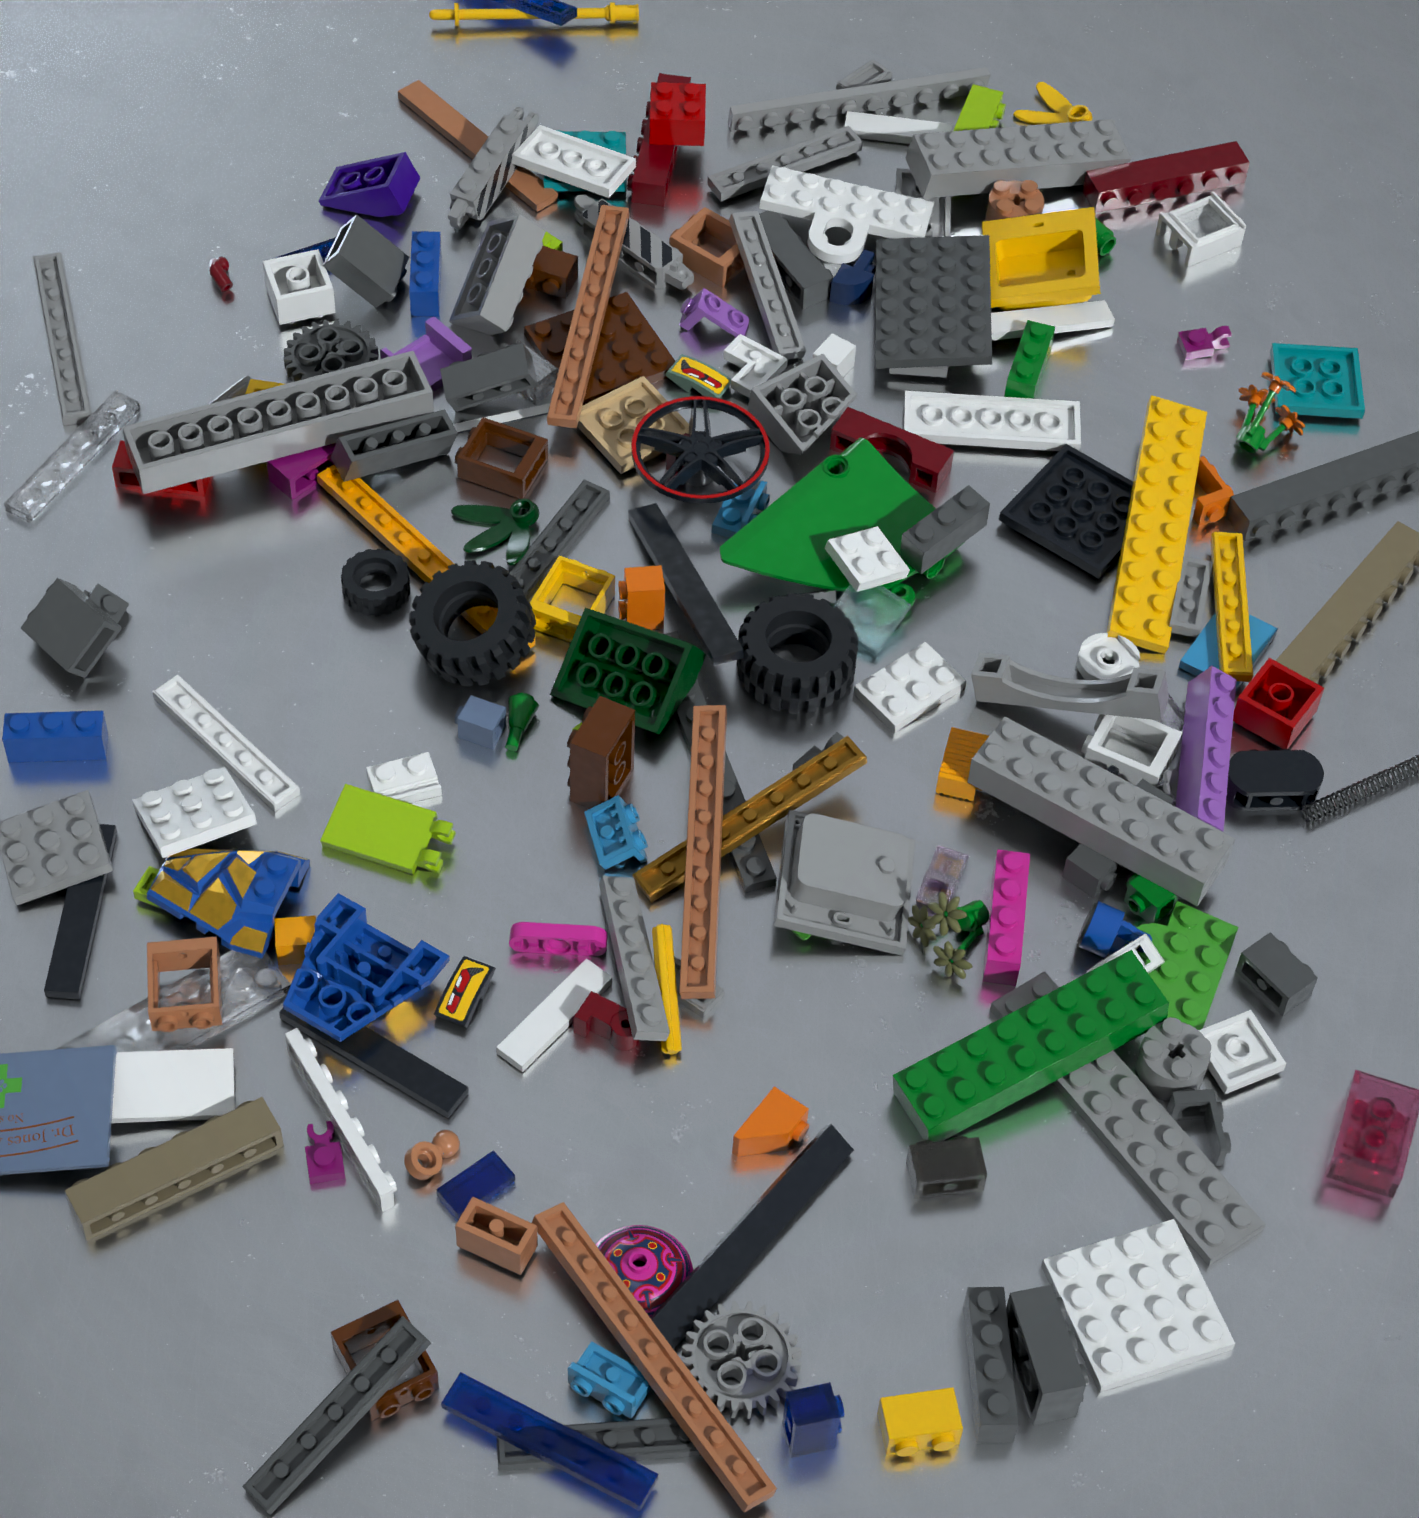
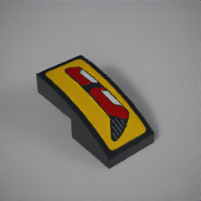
M463 956L440 998L434 1015L437 1018L467 1029L479 999L483 1000L496 968Z

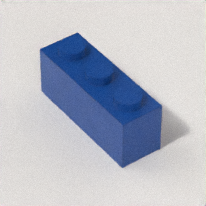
M412 231L409 286L411 317H440L442 261L440 232Z
M104 711L5 713L2 741L8 763L107 760L108 730Z

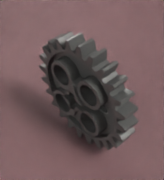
M324 319L321 326L316 322H312V329L302 326V334L294 332L293 340H287V348H284L283 357L287 376L292 377L293 382L379 360V353L375 338H370L369 331L361 332V325L351 328L350 321L340 325L339 319H336L333 324L329 325L328 321Z

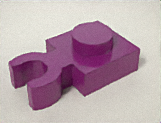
M326 1121L327 1131L322 1135L314 1132L313 1124H308L307 1126L308 1140L312 1144V1146L305 1147L310 1184L346 1179L340 1141L333 1142L335 1133L331 1121Z

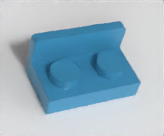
M761 481L757 490L749 489L735 498L723 501L712 524L711 533L731 538L759 515L761 511L765 510L770 501V494H766L767 482Z
M617 795L584 812L599 864L605 870L633 856L641 863L648 860L644 850L648 847V844L641 830H638L636 822L640 821V818L633 804H627Z

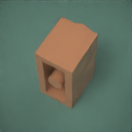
M475 1197L471 1198L455 1225L458 1247L519 1275L524 1271L538 1246L537 1225Z

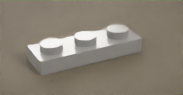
M1183 557L1181 576L1177 583L1169 627H1172L1171 633L1198 637L1213 562Z

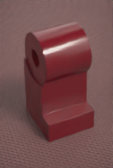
M591 991L574 1016L573 1032L586 1038L591 1031L610 1040L613 1047L618 1050L629 1051L634 1049L638 1045L639 1040H633L627 1009Z

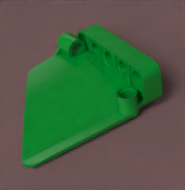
M860 437L839 455L828 456L822 463L722 544L719 549L721 561L725 564L784 581L836 591L881 595L918 572L902 558L910 569L907 578L856 592L825 550L827 541L878 526L900 556L902 534L936 508L906 482L868 440ZM960 546L922 573V575L928 579L936 576L942 569L945 559Z

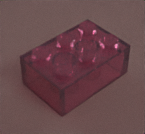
M1355 1070L1346 1091L1324 1177L1393 1199L1403 1178L1419 1114V1090Z

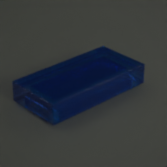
M493 1150L436 1189L437 1196L456 1219L459 1220L472 1197L484 1202L513 1183L515 1181V1174Z

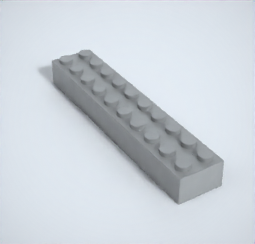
M409 351L123 426L122 429L126 451L144 495L337 443L338 438L432 413L434 412L433 391L414 351Z

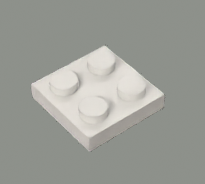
M878 526L829 539L825 546V550L856 592L907 578L910 571Z
M1252 1010L1198 1030L1211 1043V1057L1208 1069L1224 1094L1282 1072L1285 1069L1286 1062Z

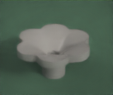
M1175 768L1163 772L1164 785L1157 787L1175 799L1173 806H1176L1179 775Z

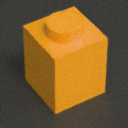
M316 915L275 918V947L278 965L303 963L307 942H311L315 932Z

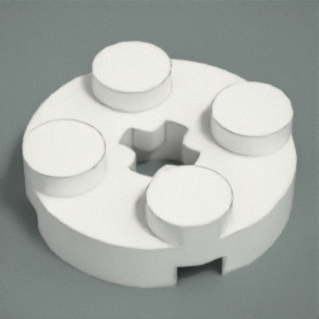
M1098 633L1083 641L1077 656L1076 666L1085 680L1117 678L1131 674L1134 668L1140 667V653L1137 647L1123 636L1118 635L1117 639L1108 637V633ZM1103 658L1115 660L1114 664L1104 663Z

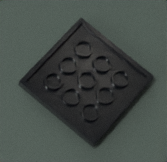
M1065 444L1000 512L999 521L1093 576L1100 578L1120 557L1133 481L1070 445Z

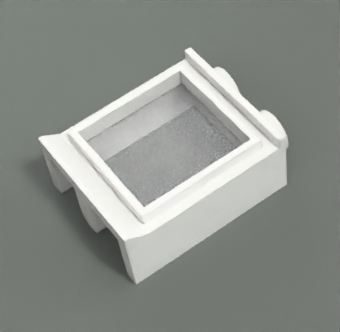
M1213 191L1210 196L1167 213L1160 212L1156 234L1159 237L1172 230L1169 241L1172 249L1182 247L1184 243L1188 247L1184 264L1190 267L1241 246L1246 224Z

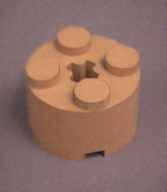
M999 180L995 182L989 194L985 221L1042 214L1044 197L1039 189H1037V183L1032 180H1013L1008 182Z

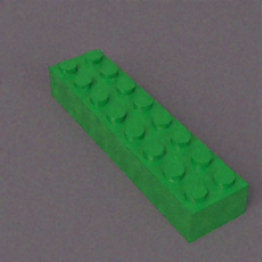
M1130 950L894 1074L893 1093L927 1147L930 1148L1145 1034L1151 1027L1163 1022L1167 1018L1169 1002L1136 955Z

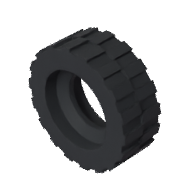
M367 549L364 552L356 553L354 557L346 561V565H343L341 574L343 598L346 599V604L349 607L351 606L357 613L361 612L366 616L388 615L395 610H399L401 605L407 602L408 595H410V576L408 565L402 560L401 556L395 555L390 550ZM371 574H383L391 579V585L380 591L365 590L361 587L360 582L363 577Z

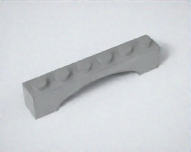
M979 652L971 673L976 701L1162 721L1169 699L1166 671L1134 668L1131 674L1117 678L1079 680L1052 676L1029 669L1012 661L1010 655Z

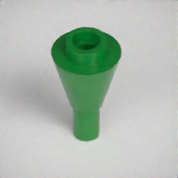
M517 693L508 698V723L510 731L505 748L510 751L518 750L521 735L539 708V704L530 694Z

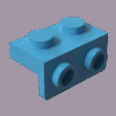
M592 1341L578 1362H571L568 1367V1383L575 1392L584 1397H589L590 1395L601 1401L609 1412L615 1415L623 1414L632 1419L652 1388L635 1365Z

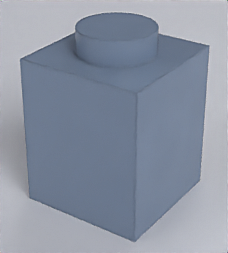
M470 695L465 706L461 705L455 715V724H458V738L494 750L506 728V707Z

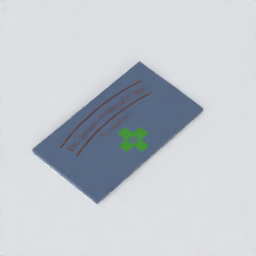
M115 1045L0 1054V1175L109 1167L117 1055Z

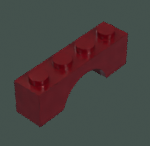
M847 407L832 428L830 450L842 453L860 437L865 438L879 453L894 456L905 464L909 471V483L933 493L938 491L951 471L954 450L853 408Z

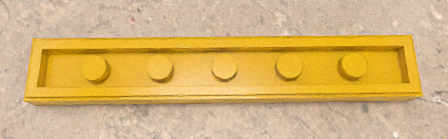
M1212 532L1210 541L1213 562L1219 670L1237 679L1236 681L1250 682L1253 678L1243 536L1242 533Z

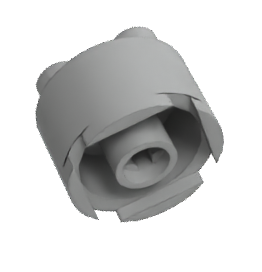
M1166 1018L1163 1022L1151 1027L1143 1037L1136 1060L1138 1079L1155 1098L1164 1101H1170L1172 1092L1180 1089L1192 1088L1199 1090L1210 1062V1041L1193 1026L1183 1023L1177 1018Z

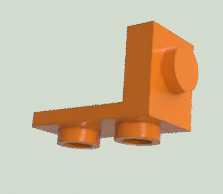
M1205 456L1199 457L1196 481L1207 494L1197 498L1193 519L1198 526L1209 522H1216L1225 517L1230 498L1234 496L1232 488L1222 480L1215 466L1210 464Z

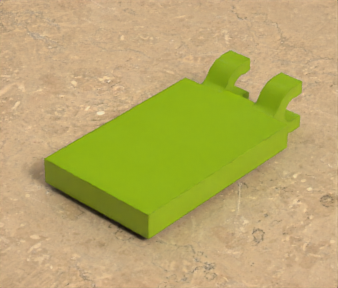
M345 784L320 842L324 847L414 875L417 866L439 874L444 863L440 859L441 853L427 849L431 838L451 845L456 832L452 830L453 823L437 820L438 816L435 811Z

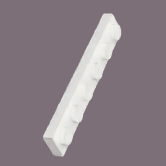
M298 1028L285 1033L287 1052L325 1117L333 1123L335 1134L379 1209L383 1213L395 1207L393 1192L397 1191L395 1181L388 1171L383 1173L378 1164L381 1161L378 1152L373 1144L366 1145L362 1138L365 1136L364 1130L357 1117L350 1118L346 1111L349 1109L348 1103L341 1090L335 1092L330 1084L333 1082L327 1066L325 1064L319 1065L315 1058L317 1052L309 1037L304 1039Z

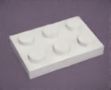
M924 642L856 684L853 694L893 733H896L964 690L967 681L929 644Z

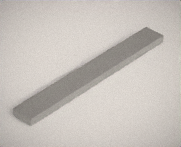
M57 252L33 256L63 426L93 422L62 254Z

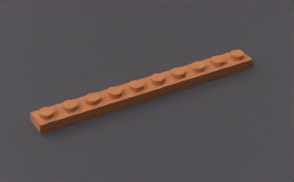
M601 205L547 415L548 425L577 428L629 220V208Z
M726 705L693 707L680 972L681 999L715 998L727 725Z
M562 1202L535 1215L532 1223L537 1225L538 1234L743 1513L773 1497L777 1490L776 1486L566 1204Z

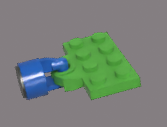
M1100 901L1093 903L1077 939L1078 947L1106 958L1107 954L1112 955L1137 938L1147 934L1165 963L1150 972L1149 975L1169 1002L1167 1018H1177L1197 1030L1203 1029L1239 927L1179 901H1176L1166 926L1148 923L1135 927L1123 920L1125 912ZM1141 947L1136 949L1145 965L1151 962Z

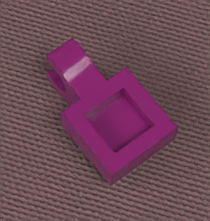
M1220 326L1209 334L1206 328L1178 332L1177 341L1185 360L1213 356L1214 349L1229 348L1230 344L1227 337H1231L1232 334L1229 326Z

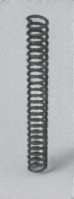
M1419 755L1379 771L1377 774L1362 779V781L1348 785L1346 788L1337 790L1336 793L1333 792L1331 795L1320 798V800L1306 804L1303 809L1306 821L1312 823L1313 820L1317 821L1318 817L1322 819L1323 815L1328 816L1329 813L1333 814L1334 810L1344 809V806L1348 807L1350 803L1359 802L1360 798L1364 800L1365 796L1370 797L1371 794L1375 795L1376 792H1381V789L1390 788L1391 784L1395 786L1396 782L1401 783L1402 780L1406 781L1412 775L1416 776L1419 771L1416 768L1415 762L1419 766ZM1410 764L1414 768L1415 773L1412 772ZM1405 767L1408 769L1410 775L1406 773ZM1399 768L1402 770L1404 778L1402 777ZM1394 771L1398 774L1399 780L1396 778ZM1389 773L1392 775L1394 783L1390 779ZM1384 776L1387 778L1389 785L1386 783ZM1379 778L1383 782L1384 787L1381 786ZM1374 781L1377 783L1378 789L1375 787ZM1369 783H1370V785H1371L1372 788H1373V792L1371 791V789H1370V787H1369ZM1363 785L1366 787L1368 794L1365 792ZM1358 787L1362 791L1363 797L1360 795ZM1353 790L1357 794L1358 799L1354 796ZM1343 795L1345 796V798H1346V800H1347V804L1345 803V801H1344V799H1343ZM1332 799L1334 800L1337 808H1335V806L1333 805ZM1307 807H1309L1308 810L1310 814V820L1308 819L1306 814Z

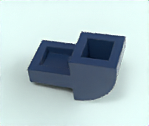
M864 249L853 267L844 263L841 265L831 282L830 302L839 305H856L866 301L872 295L873 279L876 272V265H873L874 252Z

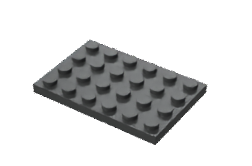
M989 235L876 239V369L992 365Z

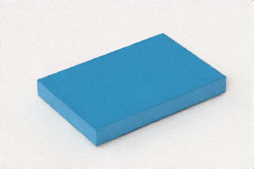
M1215 613L1180 660L1179 668L1195 676H1198L1210 666L1219 669ZM1249 614L1252 665L1254 667L1275 638L1278 628ZM1236 681V691L1243 683L1242 681Z

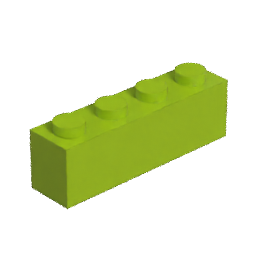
M973 84L953 131L998 128L999 121L997 120L1003 119L1006 104L1002 103L1004 92Z

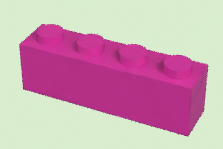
M997 849L992 874L982 982L1016 986L1022 957L1030 853Z

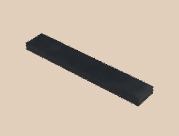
M100 824L111 861L117 834L116 825ZM108 873L67 888L44 988L46 997L80 999Z
M284 1008L279 1012L280 1019L298 1028L300 1031L447 1118L452 1115L469 1093L468 1086L366 1026L339 1042L284 1010Z

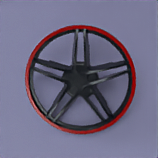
M706 396L682 397L665 402L652 409L638 423L631 443V455L634 466L641 478L650 487L672 499L699 504L726 501L751 489L764 475L770 453L766 431L750 412L732 402ZM691 408L689 436L649 428L658 419L669 413ZM696 408H703L704 431H695ZM708 408L735 416L750 429L711 437ZM641 443L655 447V451L678 457L660 481L655 479L646 469L641 458ZM759 445V463L753 474L743 482L723 458L746 452L747 448ZM682 466H685L666 486L664 485ZM712 481L727 489L725 492L708 495L689 494L675 490L680 484L683 485L686 482L695 487H704Z

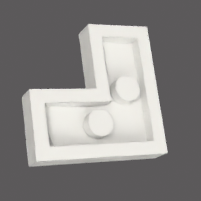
M739 334L724 350L723 359L742 368L731 379V388L749 398L752 388L780 375L787 368L788 359L742 334Z

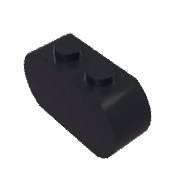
M1252 749L1239 751L1229 761L1226 800L1231 806L1242 812L1303 810L1306 804L1316 801L1324 778V770L1319 760L1305 750L1281 749L1259 751Z

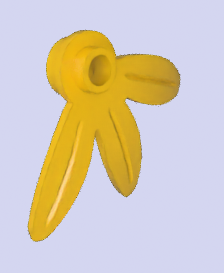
M1038 82L1036 89L1043 102L1055 113L1032 110H1016L1013 113L1017 119L1032 125L1093 120L1092 113L1086 106H1072L1061 93L1045 82Z

